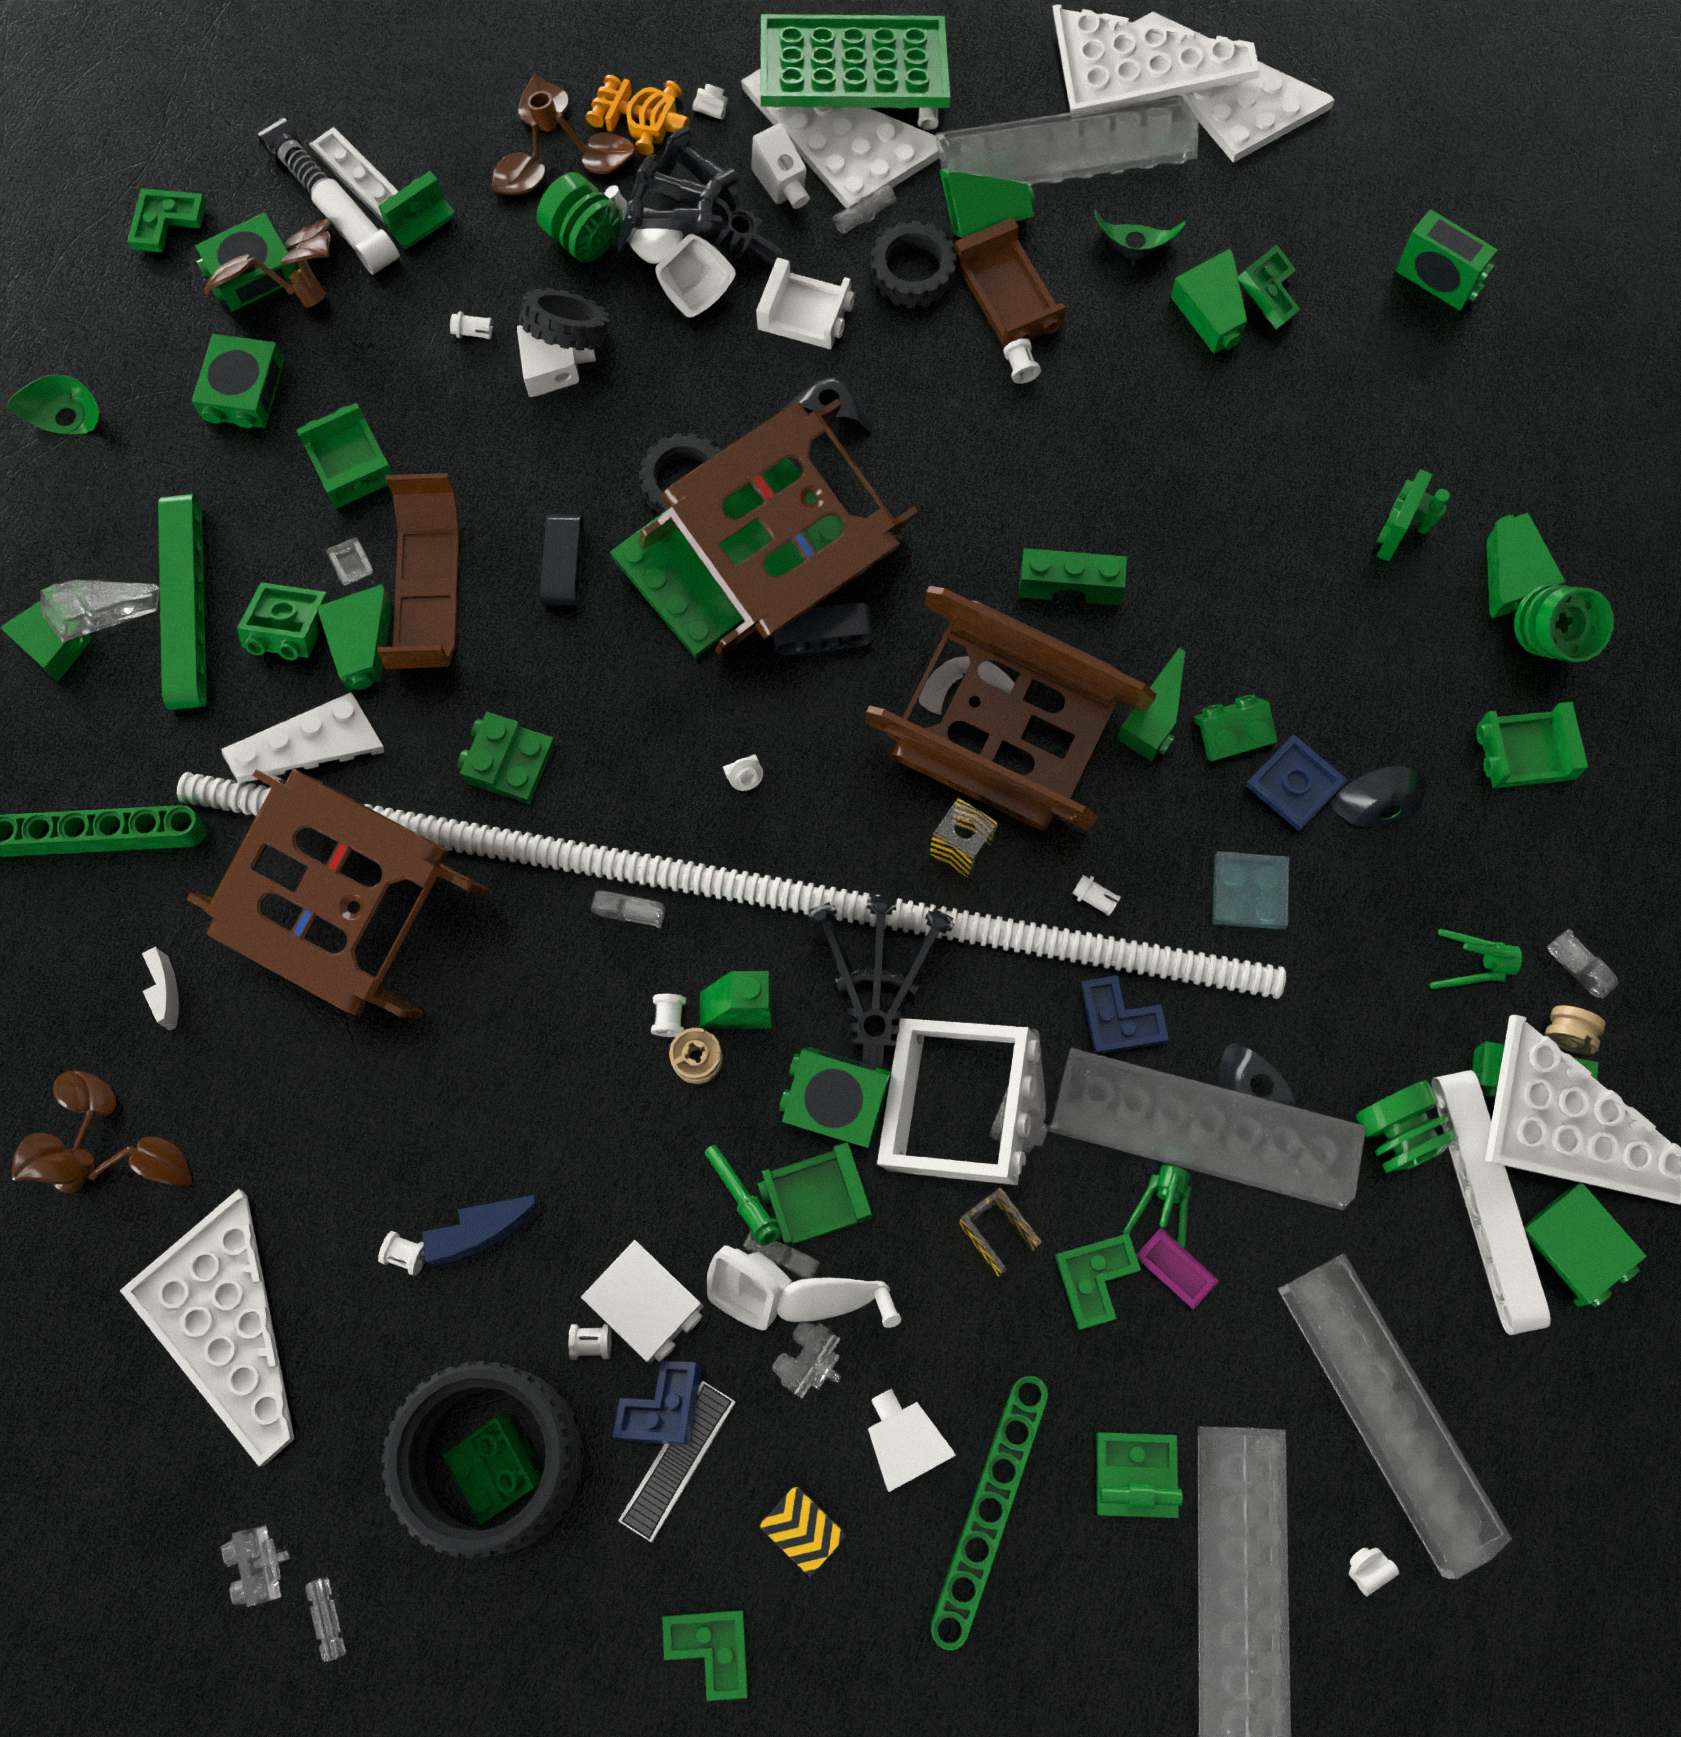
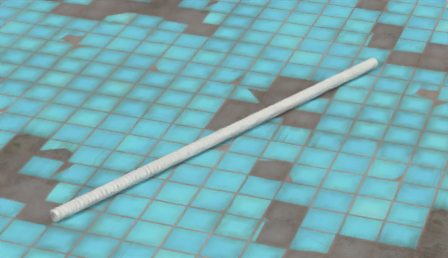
M185 772L179 779L177 796L181 803L190 802L192 805L200 804L203 807L211 806L214 809L221 807L225 811L232 809L233 812L239 813L242 811L247 815L253 812L257 816L272 787L267 789L264 785L257 787L253 783L246 785L245 782L236 783L234 780L225 781L223 778L215 779L213 776L204 777L202 774L193 775L191 772ZM365 804V806L434 843L442 847L444 846L448 851L455 848L456 852L459 853L466 850L467 854L470 855L477 852L478 856L487 854L489 858H495L496 856L500 860L509 858L510 862L520 860L521 864H527L530 861L532 866H538L541 863L543 868H548L552 865L554 870H559L560 867H563L565 872H570L571 869H574V872L577 874L585 871V874L588 876L596 873V877L599 878L606 875L607 879L612 880L614 877H617L618 881L621 882L628 879L629 883L632 884L639 881L640 885L650 883L651 887L661 885L662 889H667L669 886L672 887L673 891H678L679 888L683 889L684 893H689L692 890L695 895H700L703 892L705 897H711L714 894L716 899H722L725 896L727 901H732L733 898H736L738 903H743L744 900H747L750 905L759 902L761 907L770 904L772 909L781 906L783 911L792 908L794 913L803 910L805 915H809L810 909L830 902L837 909L838 913L835 914L837 920L842 921L843 918H848L850 923H853L854 920H859L861 925H864L865 922H870L872 927L876 925L877 914H870V909H867V900L871 899L869 893H864L862 896L858 895V891H853L850 894L847 893V889H842L839 892L836 891V887H831L828 890L825 889V885H820L819 888L814 887V883H809L808 886H805L803 881H798L797 884H794L792 879H787L786 882H783L781 877H776L775 880H772L770 875H765L764 878H761L760 874L754 873L753 876H749L747 871L738 874L736 869L727 872L725 867L716 870V866L713 865L705 868V864L702 863L699 866H695L694 862L689 861L688 864H684L683 860L680 859L677 862H673L672 858L662 860L661 856L651 858L650 854H645L643 857L640 856L639 852H634L631 855L629 850H623L620 853L618 848H612L609 851L607 846H601L598 849L595 844L587 847L584 842L576 845L573 840L565 843V840L562 838L554 841V838L550 836L544 839L539 834L533 837L532 833H525V835H522L521 831L511 833L510 829H504L502 832L499 827H493L491 830L488 825H483L480 828L477 823H472L469 826L466 821H461L458 824L455 819L447 822V819L444 817H440L437 820L432 815L426 818L425 814L421 813L415 816L414 812H407L406 814L403 810L394 812L392 808L384 810L382 806H376L373 809L371 804ZM898 898L896 911L893 910L892 915H886L885 929L887 926H892V930L895 931L898 928H903V932L908 933L910 929L914 930V934L919 935L921 931L925 932V936H927L931 927L926 925L927 919H925L928 911H933L936 905L931 904L929 908L924 907L925 904L920 902L918 906L913 905L914 902L910 900L907 904L902 903V899ZM944 906L941 907V910L937 909L954 918L953 923L955 924L951 932L947 930L946 934H943L939 931L936 937L939 939L943 935L948 936L947 939L951 941L953 937L959 938V942L962 943L964 939L970 940V944L973 945L977 941L981 942V946L984 947L988 943L992 944V948L995 949L999 945L1003 946V950L1006 951L1010 947L1014 948V952L1018 953L1020 949L1025 950V953L1029 955L1031 951L1037 952V956L1040 957L1044 953L1048 954V958L1051 959L1054 955L1059 956V960L1064 961L1065 957L1070 958V962L1073 963L1077 959L1081 960V963L1085 965L1087 961L1092 962V965L1096 967L1098 964H1104V968L1107 969L1111 965L1115 966V970L1118 971L1121 970V967L1126 968V972L1129 973L1132 970H1137V973L1140 975L1144 972H1148V975L1152 977L1155 974H1160V978L1163 979L1166 976H1171V980L1176 981L1178 978H1182V981L1185 983L1193 980L1196 985H1199L1200 982H1205L1207 987L1216 984L1217 988L1222 989L1223 986H1227V989L1233 991L1234 988H1239L1241 993L1250 990V994L1256 995L1257 992H1261L1263 997L1272 994L1274 999H1279L1285 988L1286 971L1281 966L1273 969L1272 965L1267 964L1266 967H1262V964L1259 962L1251 965L1250 961L1247 960L1239 963V960L1236 958L1228 961V958L1222 956L1221 959H1216L1214 954L1205 957L1204 953L1199 952L1198 955H1194V952L1188 950L1187 953H1182L1180 948H1177L1176 951H1171L1169 946L1160 949V946L1154 944L1153 947H1148L1146 942H1143L1142 945H1137L1135 940H1132L1131 943H1126L1124 938L1114 941L1112 936H1109L1108 939H1103L1101 934H1098L1097 937H1092V933L1087 932L1086 935H1081L1079 930H1076L1075 933H1069L1070 930L1064 928V931H1058L1056 926H1053L1052 929H1047L1045 924H1042L1041 927H1036L1034 922H1031L1030 925H1025L1023 920H1020L1019 923H1013L1011 918L1008 921H1002L1000 916H997L996 920L991 919L989 914H986V917H980L978 912H975V915H969V911L966 910L963 913H958V909L953 908L952 912L946 911L947 907Z

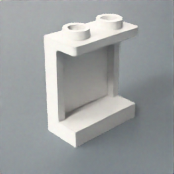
M777 258L756 310L758 329L832 349L835 338L840 339L845 326L844 314L846 311L850 312L854 304L855 292H851V279L844 277L841 286L797 275L790 273V262L788 260Z
M636 1240L624 1250L581 1296L603 1320L650 1364L655 1359L659 1362L663 1361L675 1348L676 1345L672 1342L682 1330L686 1333L690 1332L703 1317L699 1311L704 1306Z

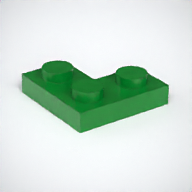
M141 188L127 240L132 250L163 252L169 226L200 228L207 203L204 195Z
M1277 244L1237 277L1244 290L1253 298L1262 310L1265 318L1272 323L1275 329L1283 325L1300 310L1281 284L1296 269Z
M1129 1233L1056 1254L1055 1258L1078 1331L1116 1320L1117 1318L1105 1282L1141 1271Z
M744 1610L662 1617L664 1660L705 1657L707 1701L748 1698Z

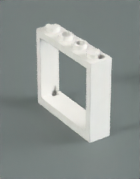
M900 1018L877 1164L889 1172L1018 1185L1022 1165H1026V1156L1022 1149L1024 1137H1028L1031 1128V1118L1027 1112L1029 1099L1034 1098L1036 1091V1080L1032 1075L1034 1062H1038L1040 1059L1038 1037L1028 1027ZM924 1036L1015 1043L998 1165L906 1156Z

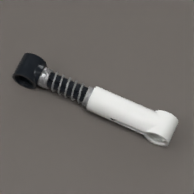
M284 117L256 134L269 157L274 162L282 161L293 175L298 178V181L303 184L304 188L308 190L313 203L326 218H329L332 225L352 246L363 265L372 275L400 257L390 237L382 229L378 230L335 180L327 178L326 174L321 172V168L316 166L315 161H312V158L301 147L302 144L297 133Z

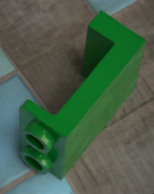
M357 403L341 407L335 413L319 420L310 421L305 426L297 429V433L335 509L388 485L386 475H393Z
M1573 702L1558 703L1552 711L1497 717L1496 711H1489L1477 725V740L1480 745L1483 744L1486 756L1484 759V771L1486 776L1491 778L1493 789L1576 780L1588 768Z
M848 1142L834 1146V1151L774 1171H769V1169L762 1171L765 1181L758 1183L764 1205L772 1202L776 1217L771 1219L778 1221V1230L780 1231L776 1241L783 1239L786 1248L872 1219V1213Z
M1582 1182L1569 1187L1523 1225L1528 1243L1533 1244L1576 1294L1577 1297L1573 1299V1302L1577 1307L1588 1304L1596 1307L1612 1295L1609 1288L1618 1280L1623 1284L1634 1277L1640 1271L1637 1264L1647 1257Z

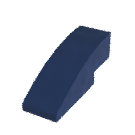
M531 1195L458 1209L460 1225L422 1232L426 1262L432 1266H438L460 1260L486 1249L504 1239L541 1208L540 1200Z

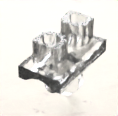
M802 1321L793 1333L792 1338L804 1347L800 1355L795 1360L786 1353H782L772 1366V1370L783 1380L781 1384L800 1398L804 1397L811 1385L819 1390L826 1378L837 1383L841 1377L832 1370L840 1357L833 1352L840 1338L820 1323L816 1327Z
M266 1525L233 1533V1540L221 1547L224 1563L228 1567L238 1564L241 1580L232 1582L229 1588L232 1603H246L247 1607L280 1598L281 1593L278 1580L282 1578L278 1563L290 1559L288 1551L276 1554L274 1541L269 1539Z

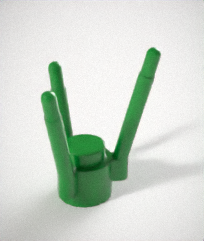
M1439 929L1438 935L1464 942L1463 948L1465 950L1484 954V967L1490 969L1491 972L1430 983V988H1447L1491 980L1505 981L1506 974L1516 975L1519 972L1522 962L1521 949L1519 946L1505 945L1502 942H1492L1454 931Z
M1162 1165L1159 1175L1151 1176L1149 1186L1123 1230V1234L1129 1233L1130 1235L1157 1190V1197L1165 1201L1160 1219V1226L1163 1228L1168 1224L1173 1203H1179L1180 1200L1177 1242L1186 1249L1188 1202L1192 1190L1188 1186L1191 1174L1176 1166Z

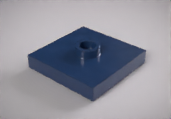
M1293 734L1248 780L1245 786L1300 832L1348 780Z

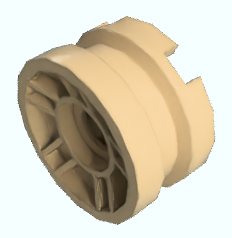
M1556 1006L1552 1009L1550 1016L1552 1025L1546 1028L1544 1036H1548L1558 1045V1048L1565 1051L1584 1055L1594 1054L1595 1051L1598 1052L1600 1045L1598 1036L1603 1034L1606 1025L1600 1016L1573 1006Z
M686 1029L675 1037L670 1046L669 1056L673 1069L681 1079L688 1083L701 1084L708 1082L721 1069L723 1056L719 1042L713 1034L704 1029ZM700 1050L702 1052L700 1063H696L695 1060L689 1058L692 1051Z

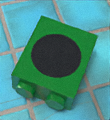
M1430 209L1412 231L1395 271L1461 311L1469 300L1474 303L1485 287L1483 283H1485L1496 266L1491 262L1498 249Z
M266 213L195 245L201 256L196 262L206 279L211 277L224 263L249 254L251 258H257L289 284L291 283L289 276L296 271L294 263L286 265L280 263L281 258L288 252ZM251 266L239 276L212 288V291L218 302L225 300L232 312L283 288V286L257 266Z
M212 334L192 398V403L202 419L215 424L220 422L234 423L244 428H251L252 426L266 427L285 362L276 342Z
M807 1046L802 1049L801 1054L795 1053L790 1066L789 1075H793L794 1080L791 1090L785 1089L780 1102L779 1110L784 1111L782 1122L868 1148L874 1139L892 1071Z

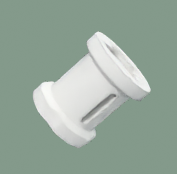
M1018 339L1010 342L1003 349L1005 358L1010 361L1013 369L1012 379L1018 384L1034 380L1041 372L1039 364L1034 362L1031 354V343L1028 339Z
M676 994L654 995L653 1003L656 1004L655 1025L651 1027V1033L663 1037H676L684 1031V1028L681 1027L682 1006L686 1004V998Z
M390 1231L385 1237L378 1255L380 1263L385 1265L392 1263L408 1269V1274L413 1276L420 1272L426 1260L423 1241L418 1244L400 1238L399 1234L394 1231Z
M571 1324L568 1342L569 1358L577 1360L578 1356L601 1355L603 1359H610L612 1347L611 1326L604 1324L602 1328H579L577 1324Z

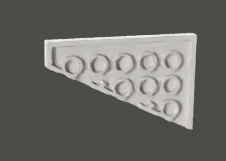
M1059 4L1053 6L1071 117L1259 78V66L1255 46L1252 42L1232 41L1222 36L1212 39L1196 36V31L1176 27L1165 28L1160 24L1151 22L1146 26L1128 22V18L1105 13L1096 14L1085 9L1080 13L1062 9V6Z
M1155 12L1133 22L1146 26L1151 22L1160 24L1165 28L1176 27L1191 30ZM1196 32V36L1206 37ZM1259 61V78L1177 95L1233 163L1330 110L1334 103L1333 97Z
M761 69L741 80L744 92L773 125L781 122L798 154L850 213L949 152V143L946 140L866 107H762L760 98Z
M1510 1015L1485 1161L1681 1205V1147L1671 1143L1655 1129L1656 1126L1637 1110L1624 1104L1622 1098L1613 1090L1606 1089L1594 1079L1589 1070L1571 1055L1563 1053L1553 1040L1548 1036L1541 1035L1525 1021V1017Z
M238 1189L120 1291L257 1465L264 1467L294 1440V1434L248 1197L242 1190Z

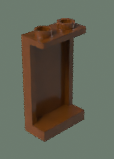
M1013 217L955 241L954 252L957 256L956 266L1004 348L1010 342L1018 339H1028L1031 341L1040 335L1056 332L1063 326L1066 307L1063 303L1056 305L1017 240L1019 227Z

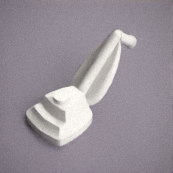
M611 186L604 194L622 209L624 220L627 212V202L620 194L619 188ZM643 208V211H657L649 208ZM640 229L636 230L629 242L633 250L643 260L651 264H658L655 268V273L661 287L673 304L689 318L697 316L714 304L729 287L736 274L732 265L715 247L694 234H689L683 239L681 231Z
M726 1245L713 1257L707 1272V1295L710 1302L738 1321L760 1330H766L777 1314L790 1322L817 1321L857 1310L870 1303L874 1298L881 1312L884 1327H895L901 1322V1316L897 1313L889 1293L890 1287L883 1281L810 1278L792 1282L772 1260L760 1252L747 1255L739 1249H733Z

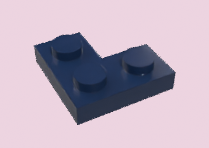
M1118 975L1081 982L1080 987L1095 1055L1164 1044L1169 1041L1161 1004L1125 1010Z
M661 1361L654 1400L619 1398L613 1438L626 1442L690 1445L702 1366L696 1362Z

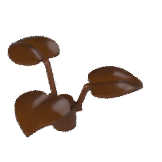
M534 74L525 88L519 104L521 120L532 127L533 154L530 157L526 153L518 152L505 156L495 167L491 188L498 193L519 195L530 192L538 187L546 174L545 167L541 163L536 162L539 158L538 130L541 129L544 132L552 131L557 127L558 123L561 124L582 152H585L582 162L584 167L592 173L608 174L619 169L634 155L636 150L634 145L626 138L608 132L592 135L588 141V146L584 145L563 118V114L569 106V98L566 92Z
M329 218L299 230L284 244L287 251H292L284 255L280 263L286 265L297 262L300 268L289 276L290 284L257 258H251L249 254H246L221 265L207 281L204 290L205 295L208 297L212 288L239 276L248 267L257 266L283 286L289 295L295 292L305 308L316 305L327 294L310 269L307 259L329 257L330 235L328 232H325L330 224Z
M67 1071L59 1075L53 1085L54 1096L63 1107L73 1112H85L84 1122L72 1150L65 1149L63 1142L54 1135L34 1133L23 1139L16 1150L12 1164L13 1181L32 1180L53 1184L58 1190L67 1194L77 1193L87 1178L95 1180L101 1172L126 1156H131L128 1162L129 1166L136 1173L147 1179L182 1187H189L192 1182L191 1174L182 1152L171 1142L157 1137H143L138 1141L136 1148L129 1146L96 1168L94 1167L92 1154L80 1148L93 1119V1113L100 1116L111 1115L116 1106V1098L112 1089L102 1079L82 1071Z

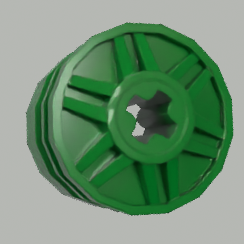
M570 172L558 178L544 193L538 205L536 219L538 226L555 241L561 243V246L580 262H590L605 253L616 240L622 227L623 213L617 204L604 193L599 192V189L580 173Z
M1555 584L1541 585L1529 591L1519 603L1515 614L1514 631L1519 644L1531 654L1570 662L1588 661L1599 655L1608 644L1614 628V614L1610 602L1604 595L1591 588Z
M1427 1080L1398 1091L1355 1115L1366 1137H1375L1381 1134H1385L1388 1141L1375 1150L1377 1156L1394 1150L1397 1157L1382 1164L1386 1173L1418 1166L1442 1154L1452 1142L1459 1139L1455 1130L1440 1136L1437 1135L1435 1129L1449 1122L1447 1116L1428 1119L1426 1113L1434 1108L1439 1101Z

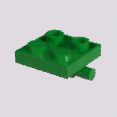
M1420 469L1414 481L1406 480L1389 513L1390 516L1376 541L1382 544L1377 557L1388 562L1390 561L1412 519L1419 522L1417 530L1421 534L1429 533L1432 526L1439 523L1446 511V502L1450 494L1445 489H1439L1434 496L1425 493L1433 474Z
M504 1413L495 1417L443 1455L479 1525L489 1522L530 1492L537 1491L543 1476L535 1461L537 1455L527 1436H521L510 1414L505 1415Z
M1096 1433L1097 1515L1178 1518V1506H1182V1489H1178L1177 1435Z

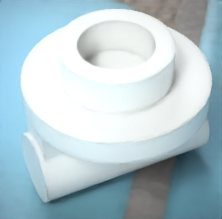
M709 84L705 85L704 90L698 88L697 96L693 102V111L723 120L728 97L722 96L724 89Z
M756 754L723 766L730 784L740 791L753 789L760 783L763 777V770Z
M1362 1548L1350 1560L1349 1576L1357 1583L1365 1596H1369L1399 1575L1397 1566L1391 1560H1388L1379 1548L1370 1550Z

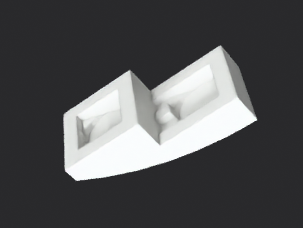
M154 947L142 953L156 985L144 990L143 993L157 1023L170 1031L177 1027L179 997L177 982L168 956Z

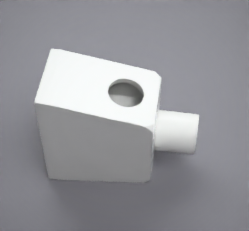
M781 122L753 136L751 169L774 202L780 204L789 200L794 209L804 206L810 198L804 189L806 167Z
M517 326L523 379L529 397L576 384L579 381L577 364L596 361L594 349L584 348V350H575V348L571 347L569 349L560 348V345L557 344L549 345L544 343L545 340H537L531 336V333H526L522 329L523 326Z
M892 1389L871 1399L882 1421L868 1428L888 1492L956 1456L917 1402L902 1410Z

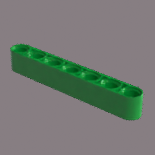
M195 493L161 497L158 503L161 685L163 702L169 711L204 707L207 694L201 505Z
M182 805L0 815V857L192 847L200 844L205 839L207 826L191 808ZM191 821V825L186 830L180 831L184 823ZM156 823L152 831L145 833L149 825ZM120 825L119 830L113 835H110L111 830L115 826ZM85 827L82 834L75 837L76 832L80 828ZM49 829L47 835L43 838H40L41 834L45 830ZM13 831L12 836L9 839L5 840L8 833Z
M1022 1377L1014 1383L1010 1390L935 1609L930 1629L937 1645L945 1650H955L964 1645L973 1623L1047 1402V1388L1043 1381L1037 1377ZM1031 1384L1038 1390L1039 1400L1034 1406H1026L1020 1401L1018 1392L1022 1385ZM1013 1421L1021 1423L1026 1430V1438L1019 1445L1012 1444L1006 1438V1427ZM1000 1459L1010 1462L1013 1467V1476L1007 1483H999L992 1474L993 1465ZM987 1498H993L1000 1505V1515L993 1522L984 1521L979 1514V1506ZM975 1537L983 1539L987 1545V1554L980 1561H971L965 1552L966 1544ZM961 1577L969 1578L974 1586L972 1596L965 1601H959L952 1595V1585L955 1580ZM949 1617L956 1619L960 1623V1634L952 1641L943 1640L938 1634L940 1622Z

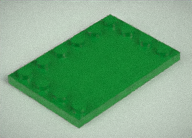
M761 14V106L774 108H949L950 87L945 16Z
M789 459L783 460L762 474L776 494L802 476ZM749 483L724 501L723 511L729 518L739 519L764 502ZM809 493L806 495L805 499L808 504H815L817 502L815 494ZM663 512L610 551V556L696 659L745 621L679 528L654 545L644 549L640 547L638 542L641 531L665 513ZM827 516L803 533L816 551H819L843 533V523L838 517ZM756 519L719 545L733 565L737 566L773 540L759 520ZM789 541L765 559L764 568L769 575L780 577L803 562L804 558L794 544Z

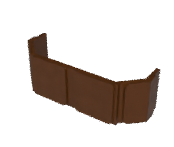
M448 473L386 475V482L393 494L398 529L393 647H378L377 652L382 659L385 669L449 667L452 653L455 652L457 637L460 526L458 524L455 487Z

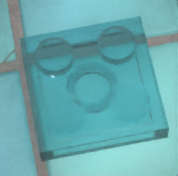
M1217 851L1214 857L1213 924L1286 929L1288 926L1289 857Z

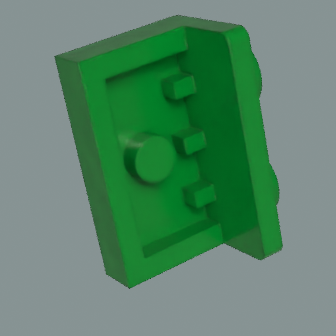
M431 171L415 179L410 185L378 205L387 230L404 249L410 248L455 217L454 210L444 200L438 179Z
M1255 695L1236 698L1235 704L1223 707L1222 704L1205 707L1202 709L1203 714L1193 716L1194 724L1200 726L1206 756L1210 761L1277 742L1270 704L1268 701L1256 698Z

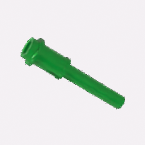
M712 1145L708 1147L705 1155L738 1203L737 1212L752 1231V1240L760 1243L761 1246L773 1243L780 1235L778 1221L769 1217L757 1196L754 1197L749 1194L718 1146Z

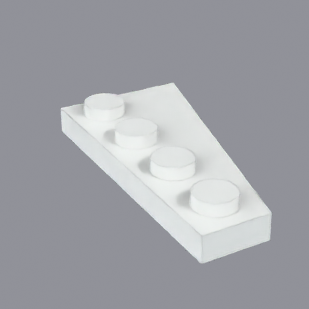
M351 692L221 749L238 783L258 780L252 776L256 769L277 776L285 774L286 770L299 767L310 769L319 767L318 763L336 759H339L340 762L352 760L355 755L370 752L372 755L384 753L381 741Z

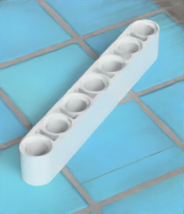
M1472 1070L1434 1077L1432 1080V1090L1439 1101L1436 1105L1439 1116H1447L1449 1119L1448 1123L1442 1125L1444 1133L1455 1130L1459 1139L1449 1145V1150L1502 1326L1509 1335L1548 1328L1551 1322L1549 1308L1505 1165L1485 1161L1491 1119L1478 1078Z

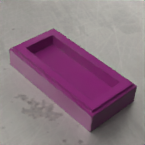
M1162 1228L1136 1254L1139 1261L1193 1310L1219 1282L1217 1277Z

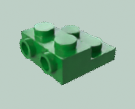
M261 582L237 627L242 648L257 656L263 655L264 652L278 653L287 660H296L298 656L309 658L320 635L318 629L320 616L317 606L328 603L327 592Z
M486 712L483 720L477 719L473 724L471 738L474 741L470 751L464 749L460 754L457 765L458 769L461 770L460 775L466 784L530 804L555 745V740L553 737L522 728L518 721Z

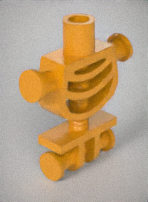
M607 75L604 79L605 86L599 88L597 92L598 98H594L591 104L593 110L589 111L586 115L587 122L598 128L603 126V117L605 116L607 131L612 133L621 115H627L630 136L637 140L635 149L643 155H651L654 151L652 143L661 144L667 131L674 133V131L681 127H689V117L676 113L675 98L681 96L682 90L675 82L670 80L665 83L664 91L653 87L643 88L628 102L632 95L630 80L624 79L621 82L617 77ZM635 118L639 119L640 124L634 122Z

